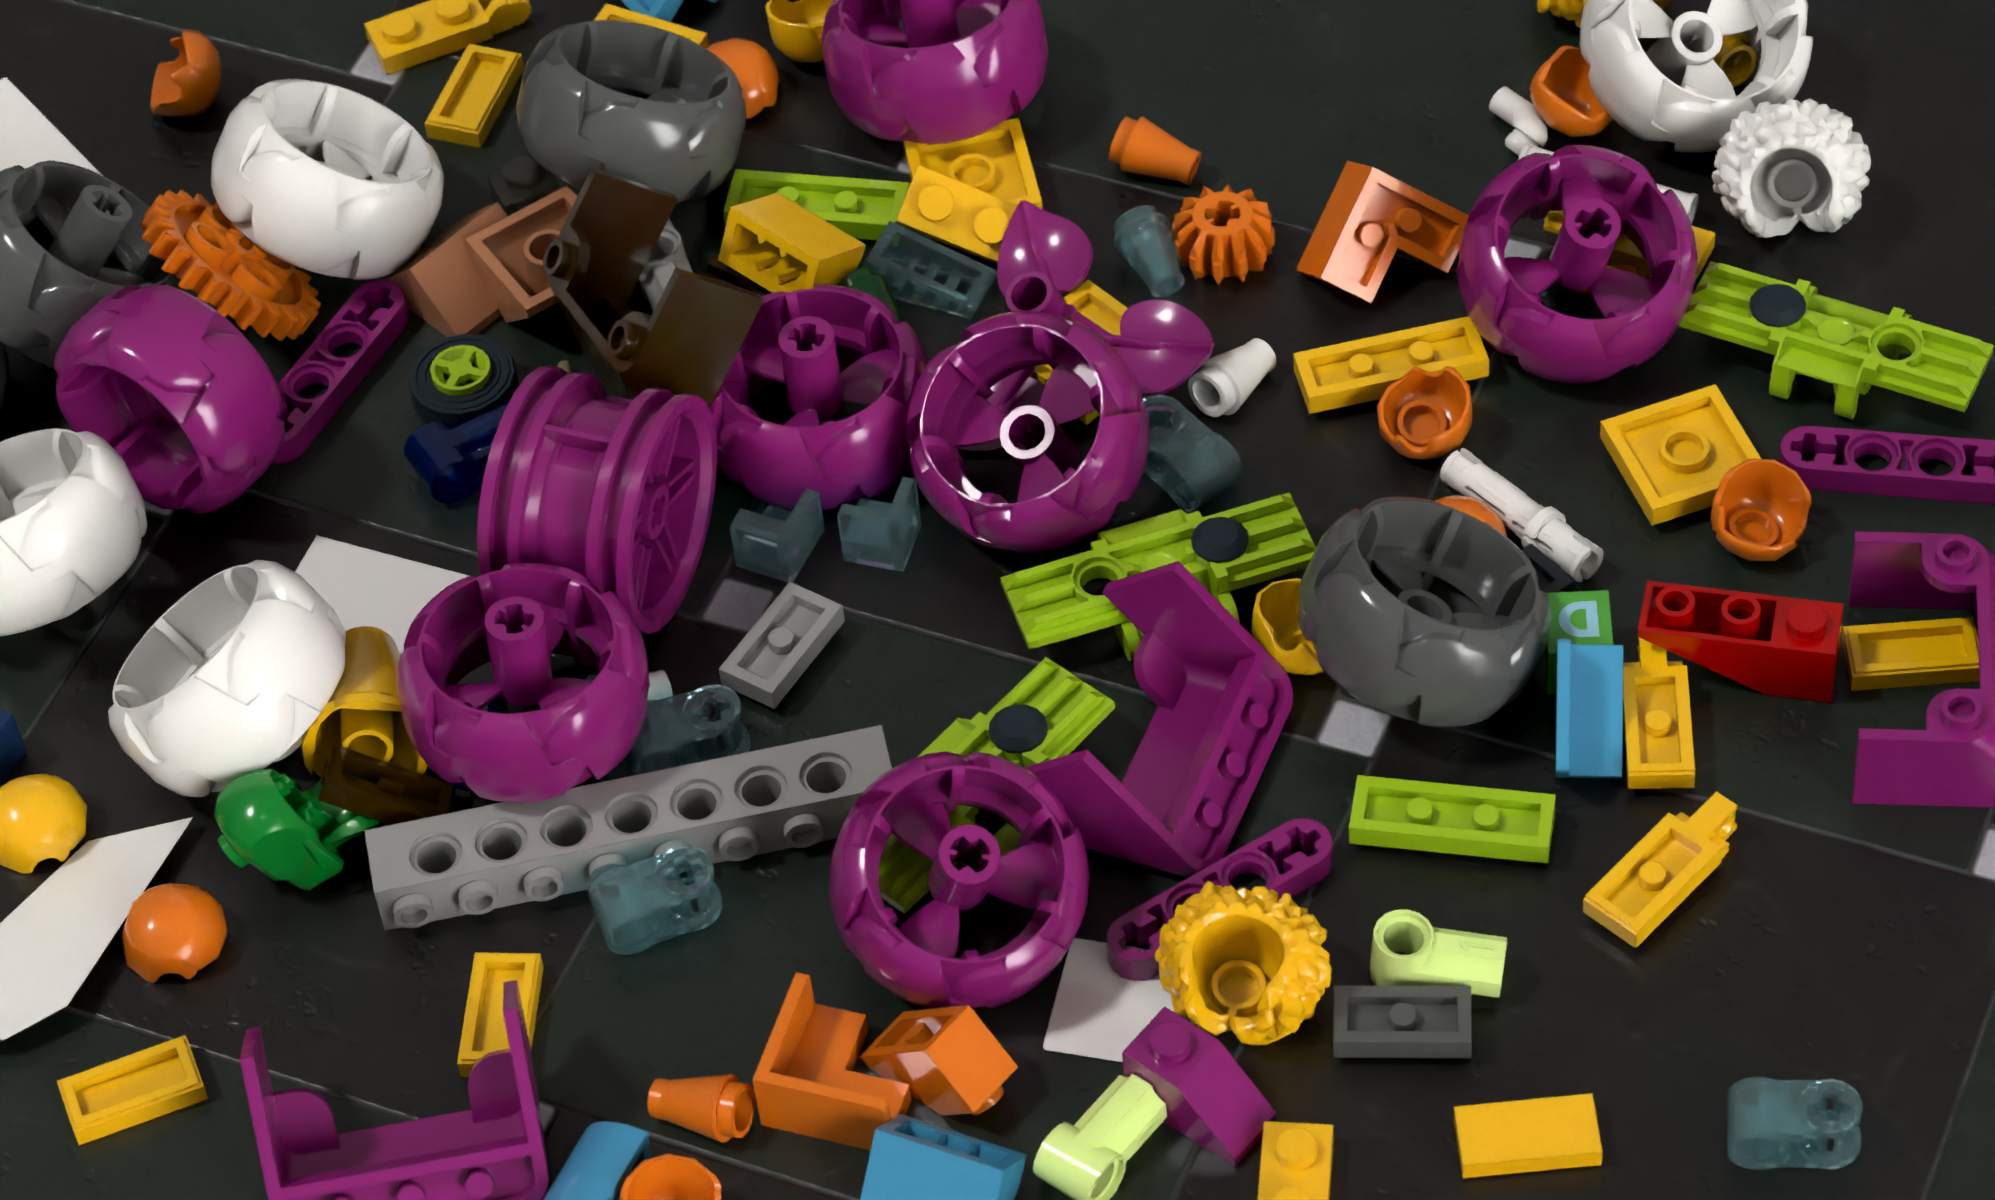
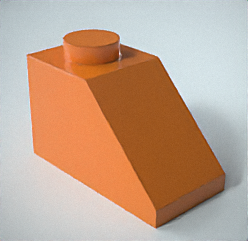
M970 1005L902 1012L860 1056L868 1068L883 1078L910 1084L911 1096L939 1115H978L985 1112L1001 1098L1004 1093V1088L1001 1085L1018 1068Z

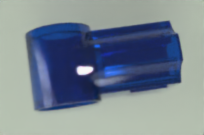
M509 402L453 428L443 421H433L424 424L408 437L404 445V455L435 500L441 503H451L465 497L476 487L480 474L485 472L493 439Z

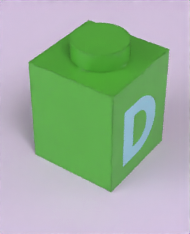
M1609 590L1546 593L1551 605L1549 635L1544 650L1547 694H1556L1557 639H1571V644L1613 645Z

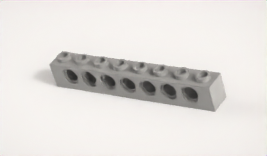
M882 725L574 787L561 796L540 802H501L364 830L373 890L384 930L417 928L433 921L467 914H485L496 908L530 901H548L564 894L598 887L612 888L632 880L662 874L674 875L691 868L725 861H743L754 855L793 847L806 848L818 842L837 839L842 824L854 807L858 797L882 774L892 769Z

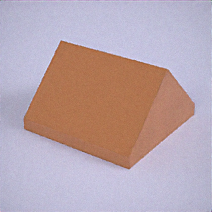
M568 185L465 239L466 246L506 323L530 318L558 303L548 284L547 274L543 270V258L549 244L558 238L577 199V195Z
M496 202L466 215L417 252L405 266L387 275L382 280L390 281L400 286L405 296L407 309L446 337L460 334L477 335L502 314L466 246L465 239L508 217L500 204Z

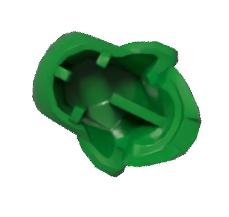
M274 769L256 770L233 779L218 794L215 806V818L223 833L218 837V843L235 865L244 868L250 863L272 880L288 881L294 887L310 891L320 883L340 873L344 866V860L339 856L338 847L354 837L365 835L364 830L376 828L380 821L318 801L319 793L323 786L321 785L322 778L310 790L302 791L298 782L287 774H280Z

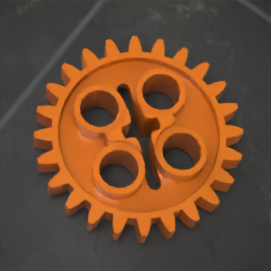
M167 190L164 195L159 194L143 216L144 219L140 223V227L145 232L141 237L153 245L149 253L165 261L161 269L176 275L180 279L178 283L180 288L192 289L198 294L197 298L215 306L217 312L226 318L229 315L235 319L241 329L246 330L249 325H252L261 337L265 338L270 332L279 341H282L285 336L295 340L299 334L302 335L319 313L317 310L321 303L315 299L319 292L307 284L311 277L295 269V265L283 261L257 246L232 221L225 217L217 202L215 205H210L201 194L197 193L193 199L184 190H180L177 195Z

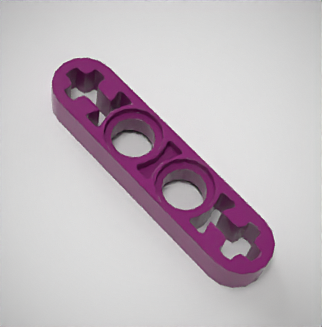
M378 280L371 281L358 288L278 384L281 394L280 418L284 420L285 430L289 427L290 431L285 432L283 443L273 463H287L298 458L306 451L405 329L409 321V313L405 296L400 286L390 281ZM354 343L362 346L358 353L350 357L339 358L332 355V352L343 344ZM311 384H322L329 387L322 396L317 398L305 399L298 396L304 387Z
M1800 426L1790 430L1783 437L1780 444L1779 462L1795 470L1809 490L1995 505V440ZM1809 453L1815 455L1814 461H1803L1802 454ZM1873 454L1884 458L1889 465L1881 470L1870 471L1861 468L1855 461L1861 456ZM1836 455H1844L1843 465H1835ZM1928 460H1940L1949 464L1953 470L1943 476H1933L1922 471L1919 465ZM1965 465L1973 466L1972 476L1964 475Z
M1296 818L1285 822L1120 916L1111 924L1107 932L1108 961L1113 971L1122 978L1132 981H1143L1159 975V963L1155 960V951L1160 946L1158 924H1168L1169 919L1175 915L1177 905H1183L1190 896L1200 893L1201 888L1207 881L1214 883L1215 886H1231L1230 882L1236 876L1243 873H1253L1265 879L1266 885L1264 887L1268 890L1276 891L1279 899L1285 893H1289L1291 897H1294L1320 882L1329 874L1332 868V836L1327 827L1319 821L1309 818ZM1297 846L1303 852L1314 849V855L1307 857L1301 851L1291 855V849ZM1283 867V874L1278 872V869ZM1134 941L1140 947L1149 944V950L1141 952L1135 946L1126 949V943Z

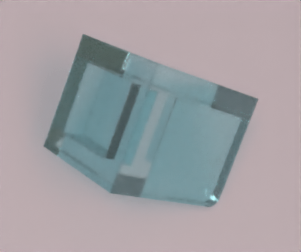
M902 477L892 504L860 498L857 506L841 505L837 518L844 561L904 572L922 526L917 482L914 478Z
M806 488L792 512L775 506L766 507L762 514L740 508L729 526L736 566L793 583L825 530L819 492Z

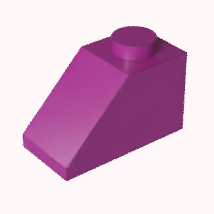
M1165 1006L1122 1052L1124 1076L1130 1077L1134 1074L1152 1085L1155 1093L1166 1103L1167 1118L1163 1122L1234 1167L1242 1161L1263 1137L1264 1121H1277L1276 1111L1220 1040Z

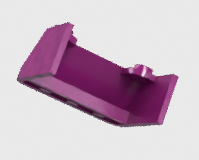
M1855 531L1849 607L1977 610L1980 689H1949L1937 694L1927 707L1926 730L1859 728L1852 803L1995 808V556L1975 539L1961 534Z
M1177 561L1109 582L1102 592L1144 634L1135 651L1134 673L1141 689L1158 706L1122 782L1088 749L1024 768L1039 777L1062 801L1073 826L1079 828L1085 849L1179 876L1190 877L1224 857L1291 711L1293 688L1284 668Z
M518 981L504 982L503 1015L510 1049L488 1053L481 1057L472 1067L468 1078V1095L471 1109L337 1134L333 1110L329 1102L318 1092L308 1088H292L273 1092L260 1027L246 1029L240 1063L268 1200H541L548 1187V1162L536 1076Z

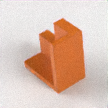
M1347 161L1299 261L1297 271L1323 280L1363 301L1372 303L1396 250L1439 271L1449 273L1460 250V241L1469 215L1372 166Z
M795 973L752 1079L761 1126L871 1151L875 1129L899 1114L906 1115L912 1100L910 1084L853 1071L869 1031L866 1014L816 1004L811 977L808 974Z

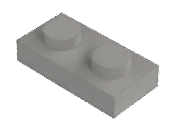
M789 581L720 666L721 685L775 709L845 622L843 605Z

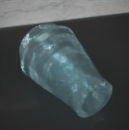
M1151 205L1138 206L1122 214L1114 224V232L1116 234L1114 237L1115 247L1147 284L1154 297H1166L1177 292L1183 286L1185 278L1179 267L1168 217L1159 213L1157 208Z

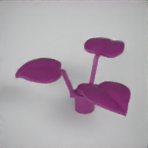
M1021 200L1005 231L997 264L998 285L1000 291L1005 296L1006 304L1011 312L1035 311L1051 313L1061 319L1071 322L1079 321L1100 334L1112 347H1117L1116 351L1134 373L1141 386L1142 396L1145 397L1166 394L1179 387L1211 356L1215 343L1206 324L1192 311L1174 302L1153 299L1130 306L1121 318V336L1109 333L1079 313L1073 305L1067 304L1060 293L1074 290L1086 278L1093 259L1091 242L1084 231L1072 221L1047 212L1028 201ZM1035 366L1010 374L992 386L991 389L994 394L987 401L1007 416L1012 410L1023 405L1039 406L1045 385L1041 381L1030 377L1035 370ZM1000 439L981 444L958 446V451L972 454H990L1005 450Z

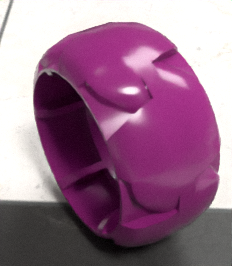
M833 0L826 12L822 32V55L826 76L834 100L844 116L852 124L864 132L883 140H897L901 142L905 140L935 145L961 141L983 134L1002 123L1012 114L1020 113L1031 102L1043 83L1048 59L1045 25L1038 0Z
M1567 145L1556 150L1553 155L1533 153L1519 159L1493 178L1483 189L1472 207L1460 241L1457 275L1462 299L1471 322L1480 336L1496 352L1509 356H1518L1519 364L1523 370L1534 376L1563 383H1592L1605 380L1630 365L1634 368L1638 367L1652 358L1666 345L1677 330L1692 298L1695 276L1698 271V256L1694 232L1684 206L1672 189L1664 193L1660 192L1655 180L1645 166L1633 158L1610 149L1589 145ZM1549 211H1563L1565 218L1549 261L1523 257L1504 258V250L1509 239V232L1517 221L1528 216L1532 220L1537 221L1545 218ZM1626 235L1641 252L1650 269L1649 279L1625 270L1606 267L1618 236L1623 237ZM1555 280L1560 285L1571 290H1586L1590 288L1595 302L1605 319H1584L1556 312L1541 304L1542 298L1539 294L1546 290Z
M817 284L814 285L813 289L796 290L787 293L779 291L762 296L764 301L710 407L717 437L718 467L731 482L744 484L757 500L780 508L798 511L828 510L863 495L872 498L900 480L911 468V447L906 437L908 408L916 383L929 363L926 350L909 322L900 323L888 304L877 297L849 287ZM776 381L785 383L788 405L795 414L784 425L760 419L757 412L749 407V401L757 393ZM843 401L858 405H869L848 418L820 424L821 419L836 413Z
M129 285L108 294L68 330L56 352L54 369L58 373L56 380L57 401L70 429L74 432L89 431L105 439L124 460L143 500L158 508L169 510L187 508L192 514H206L232 503L270 468L283 443L285 423L280 418L281 394L269 367L253 345L232 323L213 307L181 289L164 285H148L143 288Z
M1013 311L994 315L968 326L961 334V343L937 352L929 361L916 383L909 403L906 437L911 447V469L922 494L930 505L955 530L971 541L989 549L1012 550L1017 554H1045L1067 549L1084 542L1108 524L1116 505L1120 501L1126 502L1131 499L1142 478L1149 450L1150 425L1148 411L1140 391L1141 386L1118 352L1100 334L1079 321L1071 322L1051 313ZM1039 365H1050L1053 369L1044 387L1039 406L1023 405L1012 410L1006 416L1000 409L987 401L994 394L991 387L1010 374ZM1096 410L1100 414L1098 431L1089 453L1078 467L1080 459L1078 447L1059 424L1078 419ZM1000 439L1006 452L1023 469L1017 503H1007L998 494L990 492L982 494L967 478L968 469L966 461L958 453V446H969Z
M512 563L503 566L502 570L489 572L478 577L469 576L449 585L434 596L412 621L404 642V652L400 656L397 667V688L403 722L413 746L433 772L449 783L464 782L479 797L509 803L540 802L565 794L570 788L586 781L593 775L599 780L614 769L632 749L640 734L648 709L647 697L650 679L645 643L640 629L627 607L612 591H607L601 595L599 590L586 576L557 565ZM557 653L571 656L574 658V661L586 667L593 666L598 669L599 675L593 681L570 677L553 678L550 654ZM491 662L494 683L457 684L476 668ZM497 697L513 706L522 707L538 703L541 708L540 710L524 713H494L482 710Z
M950 752L926 754L901 763L882 774L858 797L854 807L849 812L839 832L829 870V899L832 915L838 933L846 948L863 964L865 973L892 994L908 1002L931 1009L970 1005L971 1008L983 1006L993 1008L1008 1003L1035 988L1049 976L1068 951L1086 910L1090 878L1088 858L1079 828L1073 826L1062 801L1047 784L1024 767L996 755L973 752L970 755H959ZM957 805L974 807L989 812L1011 825L1022 835L1018 843L1020 848L1001 856L998 842L989 831L976 825H961L951 830L948 814L954 813ZM892 834L919 854L933 861L929 872L928 885L934 900L913 914L903 923L900 929L896 926L898 917L891 907H884L878 880L880 858ZM961 862L969 866L958 871L953 866V863ZM987 892L1006 902L1024 908H1036L1024 930L1007 945L979 956L977 950H965L961 958L956 957L960 935L959 911H966L977 906L984 899Z

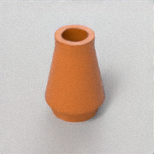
M1126 116L1120 123L1112 141L1109 161L1119 164L1121 172L1175 180L1189 185L1196 174L1202 153L1190 148L1143 116L1138 120Z
M733 1074L673 1080L657 1078L650 1087L647 1107L648 1113L653 1119L666 1120L725 1143L731 1137L742 1138L747 1134L754 1116L755 1097L751 1085L739 1082V1079Z

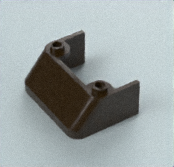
M592 167L558 238L549 244L544 254L543 270L547 274L548 284L585 358L616 397L633 400L645 389L657 387L667 389L675 395L691 394L699 396L707 402L710 409L764 299L760 294L675 267L652 316L639 311H631L626 304L678 199L674 194Z

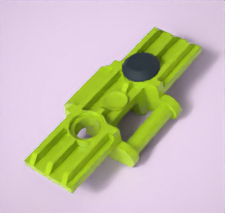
M1710 261L1679 323V327L1775 355L1769 384L1770 395L1788 400L1796 375L1801 374L1833 383L1836 398L1834 414L1852 420L1856 415L1859 394L1866 395L1872 385L1965 412L1994 352L1993 344L1913 320L1912 316L1906 314L1904 309L1893 306L1888 315L1818 294V288L1811 286V282L1798 279L1796 285L1712 261ZM1901 353L1912 354L1905 359L1898 360Z
M1289 492L1205 517L1201 516L1200 511L1187 514L1182 509H1178L1097 533V541L1091 542L1090 551L1000 577L1029 650L1114 626V631L1127 659L1132 661L1144 634L1105 595L1097 596L1085 592L1083 586L1088 581L1105 578L1113 582L1179 561L1240 623L1236 604L1230 591L1307 568L1316 547Z
M1045 657L986 715L979 712L971 720L957 718L918 757L938 752H950L959 755L981 752L1010 760L1022 767L1069 755L1115 709V703L1109 697ZM957 805L954 813L948 814L951 830L961 825H976L975 816L979 813V809ZM1008 823L993 835L998 842L1001 856L1019 848L1018 843L1022 835ZM894 834L887 841L885 850L880 858L878 873L879 889L882 899L905 914L930 890L928 877L933 861L898 840Z

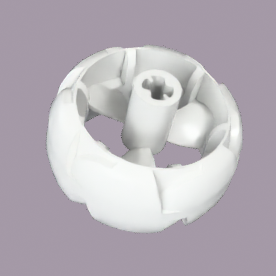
M1586 0L1581 19L1580 49L1581 55L1590 66L1588 73L1589 83L1594 95L1607 113L1621 127L1644 141L1675 143V152L1706 153L1717 151L1721 148L1719 143L1721 138L1730 131L1732 119H1737L1740 112L1747 110L1755 113L1759 103L1770 101L1771 104H1785L1788 99L1795 98L1804 82L1809 67L1813 37L1806 36L1807 0H1711L1707 14L1699 11H1689L1681 14L1675 21L1652 0ZM1750 30L1753 37L1750 39L1749 45L1758 56L1759 68L1754 80L1741 94L1736 96L1732 84L1722 69L1714 62L1713 58L1721 49L1722 35ZM1638 38H1659L1646 53Z
M282 79L257 87L247 98L242 99L230 113L213 153L211 187L216 202L225 217L232 221L246 237L263 250L283 261L319 274L351 278L353 280H368L396 272L405 266L420 250L442 204L444 175L434 148L425 142L414 127L389 108L362 94L336 85L303 79Z
M52 428L21 434L0 442V637L32 630L70 616L106 591L136 560L142 542L141 538L145 535L147 529L144 501L122 457L99 435L89 431L74 432L67 429Z
M255 560L245 565L225 569L203 581L180 598L151 626L136 644L114 682L112 693L114 704L108 710L110 728L124 752L158 784L179 795L188 797H205L210 792L222 791L233 779L252 771L265 769L271 763L289 756L302 744V735L322 712L345 668L344 645L346 643V632L335 610L301 575L273 561Z

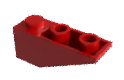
M1647 580L1638 626V637L1765 695L1832 703L1841 649L1844 604Z

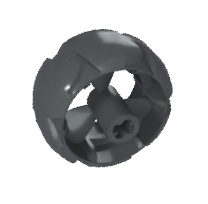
M595 20L574 25L567 24L553 30L541 39L526 63L516 104L518 129L522 137H524L527 151L542 168L555 177L581 189L593 167L674 194L678 199L677 203L691 198H703L723 183L736 161L746 123L745 100L742 97L741 85L734 71L722 59L699 44L672 32L639 23L615 20Z
M47 160L38 162L28 168L17 165L0 171V341L19 353L54 369L56 352L68 330L108 294L129 285H136L141 288L148 285H164L185 291L186 289L178 286L180 279L176 275L161 269L165 261L151 255L149 250L153 245L141 237L145 230L140 227V223L151 206L114 181L87 168L65 162Z
M1393 496L1373 500L1361 510L1355 508L1347 511L1322 535L1301 579L1297 617L1305 640L1311 641L1322 670L1347 693L1368 706L1397 717L1419 722V725L1450 728L1462 727L1488 719L1502 706L1508 705L1521 694L1547 645L1551 621V605L1548 595L1539 590L1538 576L1529 558L1500 531L1486 522L1483 523L1464 512L1432 500Z

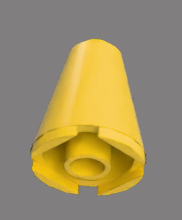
M360 626L345 631V668L322 712L302 735L305 767L311 775L313 769L322 777L326 770L324 769L325 761L334 744L424 774L428 765L413 746L403 722L397 688V667L401 655L395 641L387 632L376 627Z

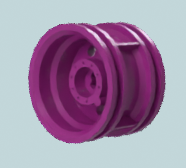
M542 366L532 371L516 389L501 417L486 464L478 507L477 524L478 565L481 575L502 570L503 566L512 563H544L568 568L586 576L599 590L601 595L607 591H612L627 607L641 633L651 634L660 631L672 619L683 602L697 569L710 523L717 471V437L713 415L707 402L696 395H675L667 389L657 387L645 389L631 400L607 395L601 381L589 373H568L564 369L554 366Z

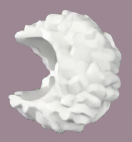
M1788 99L1785 104H1771L1770 101L1762 102L1756 107L1755 113L1746 110L1740 112L1737 119L1733 118L1730 131L1721 138L1719 142L1721 148L1717 150L1714 161L1717 170L1712 173L1713 191L1722 195L1721 201L1725 210L1735 219H1740L1742 226L1751 234H1755L1757 238L1786 235L1792 231L1799 220L1815 232L1828 231L1832 233L1837 231L1842 224L1848 223L1853 218V214L1861 209V191L1870 182L1869 178L1865 175L1871 165L1868 145L1863 143L1860 133L1852 132V118L1844 115L1843 112L1830 109L1827 104L1819 105L1818 102L1812 99L1804 100L1802 103L1794 99Z

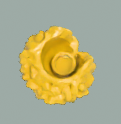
M1207 881L1201 888L1200 893L1190 896L1183 905H1177L1174 917L1169 919L1168 924H1163L1160 929V946L1155 951V960L1159 963L1160 983L1162 989L1171 995L1174 1012L1189 1019L1191 1023L1196 1024L1200 1029L1213 1035H1219L1222 1032L1232 1030L1241 1043L1252 1046L1268 1045L1291 1033H1296L1302 1021L1310 1019L1315 1014L1316 1003L1320 1000V996H1323L1325 988L1330 987L1332 967L1329 964V952L1321 947V944L1326 941L1328 931L1321 927L1313 914H1308L1307 908L1298 907L1289 893L1283 894L1279 899L1276 891L1268 890L1263 886H1255L1252 891H1249L1246 887L1239 888L1236 891L1233 886H1215L1214 883Z

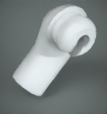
M1506 86L1500 88L1493 95L1489 104L1490 112L1514 127L1512 133L1505 139V146L1518 156L1526 143L1534 144L1535 147L1539 145L1543 147L1548 140L1547 124L1537 113L1534 105Z

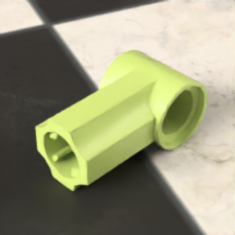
M1408 909L1393 910L1385 913L1376 922L1374 927L1370 959V979L1374 985L1471 986V994L1500 998L1507 937L1432 927L1427 918L1418 912ZM1398 952H1403V953H1406V954H1409V955H1400V954H1397V953H1398Z
M1134 1074L1130 1077L1119 1075L1074 1125L1063 1122L1048 1134L1034 1160L1033 1172L1035 1176L1073 1200H1110L1123 1179L1126 1162L1167 1118L1166 1103L1155 1093L1152 1085Z

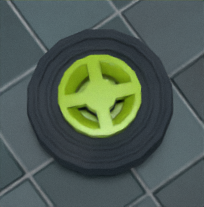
M473 334L446 337L426 347L414 360L408 377L413 407L425 423L443 432L461 434L484 430L499 422L512 395L519 387L515 362L506 348L500 342L484 335Z

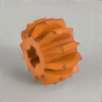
M1229 182L1223 191L1213 192L1204 186L1200 198L1184 197L1183 206L1180 209L1181 212L1175 214V221L1172 223L1175 254L1179 259L1180 266L1190 267L1195 280L1209 274L1213 275L1218 286L1224 277L1234 276L1239 281L1244 282L1248 270L1263 271L1267 255L1272 254V247L1275 245V229L1272 227V214L1268 209L1267 202L1257 201L1252 189H1247L1238 194L1234 193Z

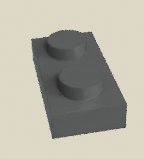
M1334 985V1058H1472L1471 986Z

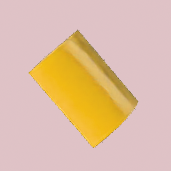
M777 192L730 207L718 260L772 293L779 291L787 293L796 290L813 289L814 285L817 284L837 285L841 279L857 269L866 244Z

